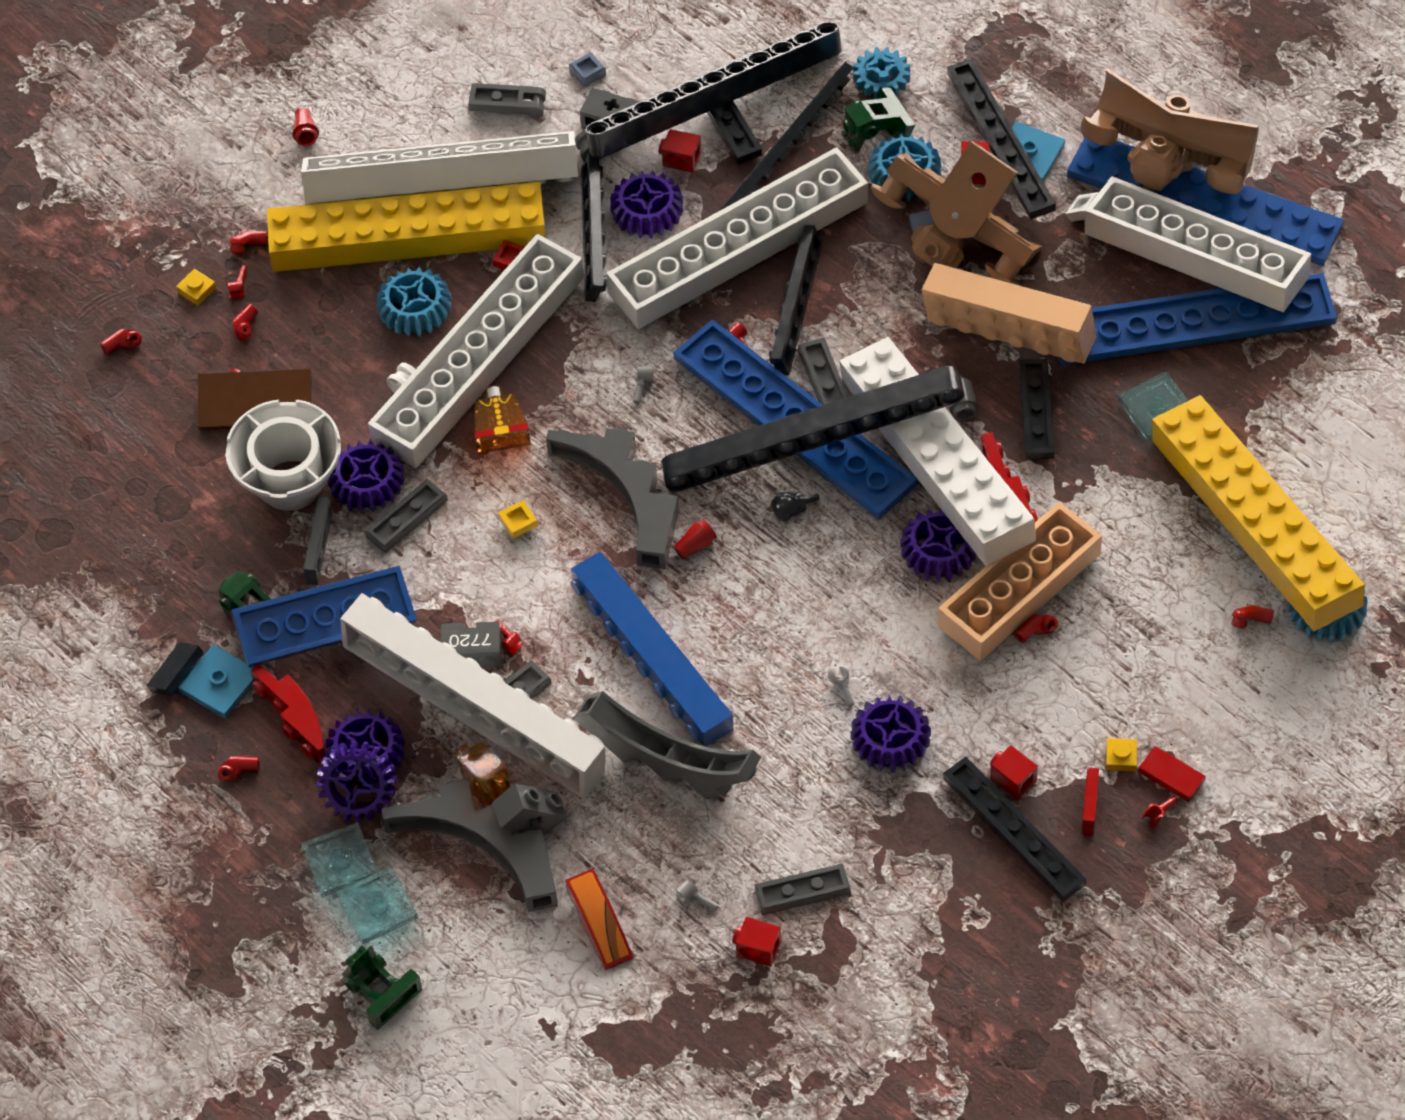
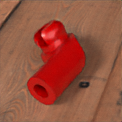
M248 304L232 320L234 336L242 341L248 340L251 337L252 328L250 327V322L259 313L252 304Z
M231 756L218 768L219 779L227 783L236 779L244 771L259 772L260 757Z

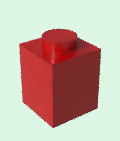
M1012 745L1004 752H997L990 761V779L1016 800L1037 781L1038 765Z

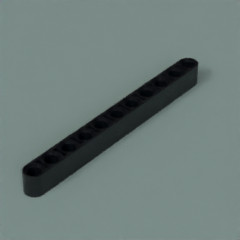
M835 22L818 24L589 124L586 127V135L591 156L598 158L609 156L837 56L842 51L839 25Z
M953 366L941 367L669 454L661 461L665 486L670 491H683L956 404L964 398L959 371Z

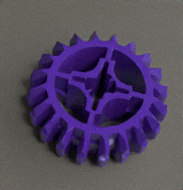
M653 170L650 174H645L641 171L640 175L635 176L631 173L629 180L622 178L620 185H615L614 193H611L610 212L615 224H619L621 231L627 230L630 236L638 233L640 239L644 234H648L652 239L655 233L663 236L664 229L672 231L673 224L679 223L680 216L683 213L684 200L679 185H675L672 178L666 179L664 173L656 176Z
M371 439L367 445H363L359 440L355 447L347 444V451L341 450L338 463L327 480L332 496L338 499L341 506L347 504L350 511L358 507L361 513L365 508H369L374 512L375 506L378 505L384 509L385 501L394 503V495L400 494L401 486L404 485L405 481L403 475L404 467L398 454H394L391 446L385 448L382 442L374 446ZM386 470L388 473L384 480H381L382 472ZM350 472L352 473V475L350 476V480L346 483L344 479L346 475Z
M929 508L927 515L918 512L916 520L910 519L908 527H904L902 531V539L900 540L901 555L906 560L908 568H914L916 576L924 573L926 581L931 576H935L938 582L943 576H946L949 581L953 578V574L961 577L963 569L970 570L972 562H975L977 554L941 508L936 513H933ZM925 536L926 540L923 541V545L918 547V541ZM961 542L962 547L954 553L953 549L956 548V544Z
M888 694L886 701H881L876 697L874 705L866 701L864 710L858 709L856 718L851 723L850 739L853 741L852 747L854 751L858 752L860 761L867 759L869 768L878 764L880 772L885 766L890 767L893 773L896 766H900L905 771L907 762L915 766L918 762V757L924 758L926 749L930 746L931 728L928 726L929 719L923 715L921 707L914 708L912 700L903 703L901 695L897 701H894ZM870 738H873V741L880 743L882 747L872 742Z
M370 708L366 715H362L357 709L356 716L351 717L346 713L344 717L345 722L336 720V729H329V738L325 739V756L327 758H330L328 752L332 748L339 752L338 746L341 743L346 744L350 750V743L352 741L357 742L358 749H361L364 742H368V751L372 752L377 746L380 748L377 754L379 758L385 754L389 756L386 763H384L385 766L393 764L395 767H401V757L405 755L404 736H402L400 726L398 724L395 725L391 717L385 719L381 711L374 716ZM379 736L388 742L387 748L382 746L381 742H378L377 738ZM357 760L344 761L336 766L335 770L340 772L343 769L352 770ZM367 764V773L378 779L375 770ZM394 769V771H392V772L389 773V774H390V775H394L395 769ZM358 771L357 774L350 781L357 780V784L360 785L361 782L359 781L361 779L358 777Z
M356 741L350 743V750L344 743L338 746L339 752L332 748L328 752L330 758L323 757L321 760L324 768H318L316 772L321 777V779L316 781V787L325 788L319 792L318 797H328L324 807L330 808L334 805L336 807L333 812L334 816H338L341 811L345 812V821H349L352 814H355L357 822L362 821L363 813L369 820L374 818V811L382 814L383 805L389 806L392 802L389 795H395L397 790L391 785L397 782V776L388 775L394 771L395 766L393 764L385 766L384 764L389 756L385 754L379 758L377 754L380 748L377 746L372 752L368 751V742H364L361 749H358ZM357 760L352 770L343 769L341 772L335 770V767L344 761ZM367 764L375 770L376 774L378 775L379 782L377 781V778H374L367 773ZM359 771L358 777L361 779L359 781L361 784L354 792L355 785L352 784L354 781L350 780ZM334 781H336V785L345 789L347 793L346 799L337 791ZM371 791L378 793L370 801L356 803L361 793L370 794Z

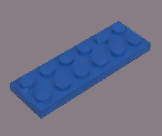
M400 565L232 609V619L247 667L343 642L340 618L361 593L369 598L374 597L378 599L391 612L402 614L410 624L415 623L417 618Z

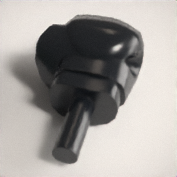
M780 492L772 499L770 507L778 519L787 522L792 516L805 512L806 504L818 501L820 497L818 493L803 497L800 492L795 494Z

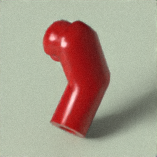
M245 231L231 237L229 244H231L230 252L243 254L245 251L244 244L267 245L268 232Z
M120 329L102 341L100 347L107 355L118 347L133 349L139 347L142 342V336L134 330Z
M1256 605L1238 608L1232 613L1233 619L1231 624L1241 629L1246 628L1248 620L1271 624L1274 610Z
M1032 615L1014 632V636L1019 642L1025 643L1033 634H1051L1058 628V620L1050 615Z

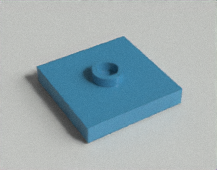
M1015 121L1012 129L1044 182L1065 146V139Z
M213 644L178 686V690L183 695L226 719L252 688V683L254 682L251 670L253 667H247L245 662Z

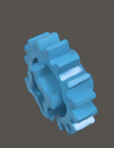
M875 47L874 53L865 50V57L858 56L857 63L853 64V83H856L858 91L864 89V96L872 93L874 94V99H877L881 88H891L897 97L899 96V89L905 91L906 83H910V64H907L906 56L899 58L898 50L890 53L889 47H886L884 51H880L878 47Z

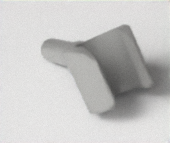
M653 366L638 367V382L633 398L634 403H640L644 382H653Z
M839 667L842 678L838 680L835 672L830 670L828 672L829 681L833 684H838L847 706H853L854 701L846 682L849 678V671L845 667Z
M690 881L684 882L676 890V897L684 904L693 898L714 911L719 906V904L699 893L697 887Z

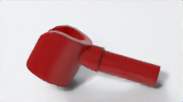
M245 265L241 266L237 281L227 282L230 299L245 296L244 278L248 269Z
M739 322L735 323L729 329V332L748 346L743 339L747 335L746 328Z
M495 620L494 622H500L501 633L506 638L501 643L503 648L509 654L514 655L522 647L519 634L514 631L511 633L500 620Z
M1172 796L1160 805L1150 804L1142 814L1141 819L1150 817L1153 822L1149 827L1155 828L1165 815L1166 810L1178 802V798Z

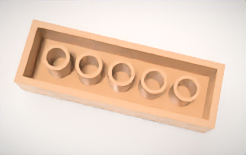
M934 263L921 289L928 320L935 325L949 326L963 333L978 334L988 340L1007 342L1017 348L1025 347L1035 350L1042 355L1050 354L1061 357L1068 362L1075 361L1084 364L1097 337L1092 306L1089 304Z
M1058 502L1035 522V542L985 566L938 608V627L980 662L1101 555L1102 535L1062 503Z

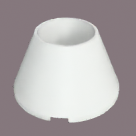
M278 399L262 403L250 409L235 422L227 437L228 443L225 456L232 476L245 489L276 509L294 511L310 505L319 496L338 463L341 441L335 422L324 410L302 400L279 403ZM283 462H302L297 467L289 470H272L273 467Z

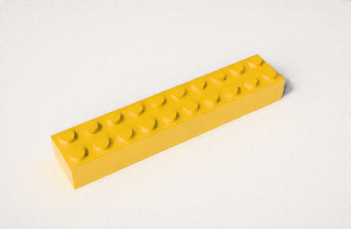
M540 181L267 209L269 255L273 272L498 250L504 239L526 247L537 233L546 238Z
M1201 395L1152 419L1153 443L1313 631L1364 606L1365 584Z

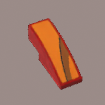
M589 869L566 879L567 893L579 914L580 922L605 971L633 959V954L620 923L594 869Z

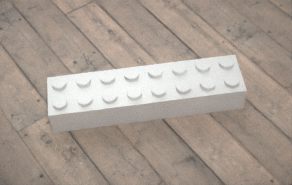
M1113 176L1085 210L1086 235L1283 313L1309 278L1311 253Z

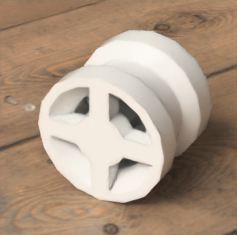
M402 362L397 367V372L389 375L386 379L388 387L395 393L416 369Z

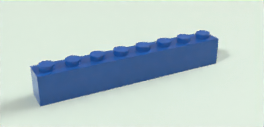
M601 551L571 568L573 580L570 583L574 592L579 597L582 595L586 599L587 606L595 617L599 616L602 619L603 626L609 636H615L618 639L620 648L625 656L628 658L631 656L634 659L636 668L641 676L650 679L657 696L660 699H666L673 716L677 720L681 718L686 724L689 736L694 741L698 739L702 746L707 747L733 731V714Z

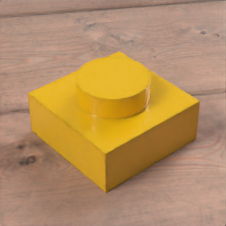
M194 268L176 288L180 295L199 306L216 289L215 281Z
M524 500L498 512L500 521L512 539L538 527L537 519Z
M1107 738L1106 770L1136 772L1137 739Z

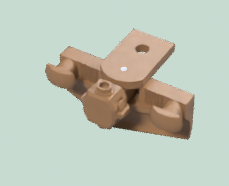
M1107 68L1105 84L1096 106V112L1091 118L1083 117L1081 133L1087 140L1103 146L1114 145L1117 141L1118 133L1140 141L1137 147H1133L1129 152L1127 159L1131 163L1130 170L1134 181L1143 184L1146 190L1161 191L1174 178H1178L1182 172L1191 171L1196 163H1198V165L1207 167L1206 182L1209 186L1223 193L1238 194L1244 186L1243 181L1252 168L1259 125L1208 117L1190 110L1191 101L1183 95L1169 96L1165 106L1157 101L1155 97L1149 96Z
M974 141L968 144L946 180L929 168L925 170L920 168L907 152L896 156L886 171L889 176L882 187L872 184L871 189L875 197L888 207L904 209L907 205L901 199L909 188L930 207L934 223L919 225L912 234L911 240L915 255L931 266L937 263L958 268L965 257L962 250V238L971 237L1003 253L996 265L986 262L985 269L989 276L993 279L1020 286V283L1014 278L1022 266L1027 265L1033 256L1043 249L1042 245L1023 239L1017 234L1019 230L999 216L995 217L991 214L1019 172ZM976 172L982 173L986 178V184L983 188H977L972 183V177Z

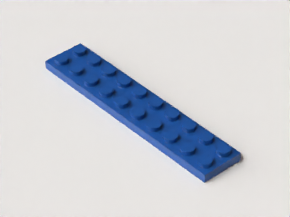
M1084 137L1067 169V177L1101 189L1112 176L1144 188L1143 184L1134 181L1130 170L1131 163L1127 159L1129 152L1134 146L1120 141H1116L1112 146H1103L1093 143ZM1195 167L1191 171L1182 172L1178 178H1174L1161 191H1151L1311 253L1310 262L1320 266H1324L1344 224V219L1247 185H1244L1238 194L1220 192L1208 185L1206 182V171Z
M1324 273L1309 275V278L1284 313L1223 288L1094 307L1092 312L1097 337L1085 362L1336 324L1337 315ZM1058 357L1060 366L1079 363L1075 361L1068 362Z
M713 319L673 352L675 361L758 426L823 405ZM861 434L796 454V456L878 520L918 485V479Z

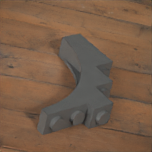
M606 428L605 436L598 437L594 434L583 435L570 433L566 430H548L546 437L548 455L565 458L590 468L610 482L627 502L638 529L636 546L637 566L666 570L679 513L678 496H672L668 493H654L657 483L656 464L644 460L633 461L636 449L635 432L622 428Z
M604 691L587 695L573 717L590 734L598 737L605 747L624 763L642 760L664 781L682 778L705 799L722 797L729 792L732 784L747 782L752 779L757 771L756 766L761 759V756L754 750H719L694 744L671 735L631 713Z
M468 779L463 781L452 780L444 785H439L440 796L423 797L415 802L406 804L395 803L387 808H382L386 833L420 830L449 834L464 839L489 853L511 874L524 897L528 912L558 906L555 884L542 829L526 830L514 835L511 834V830L501 829L492 804L475 810Z

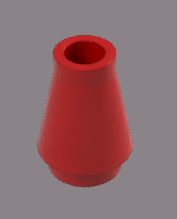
M305 107L298 108L294 113L295 120L292 136L299 145L310 146L316 142L319 130L311 116L310 110Z
M704 519L699 523L695 521L673 548L680 558L684 560L688 556L713 545V540L717 538V535Z

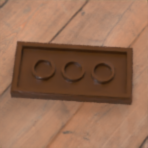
M311 369L198 374L199 430L231 429L235 422L247 411L272 400L279 399V403L302 400L312 404Z

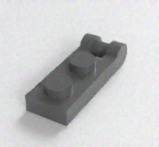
M472 83L468 102L469 111L528 114L531 117L540 118L544 113V105L542 103L546 100L547 92L542 87Z

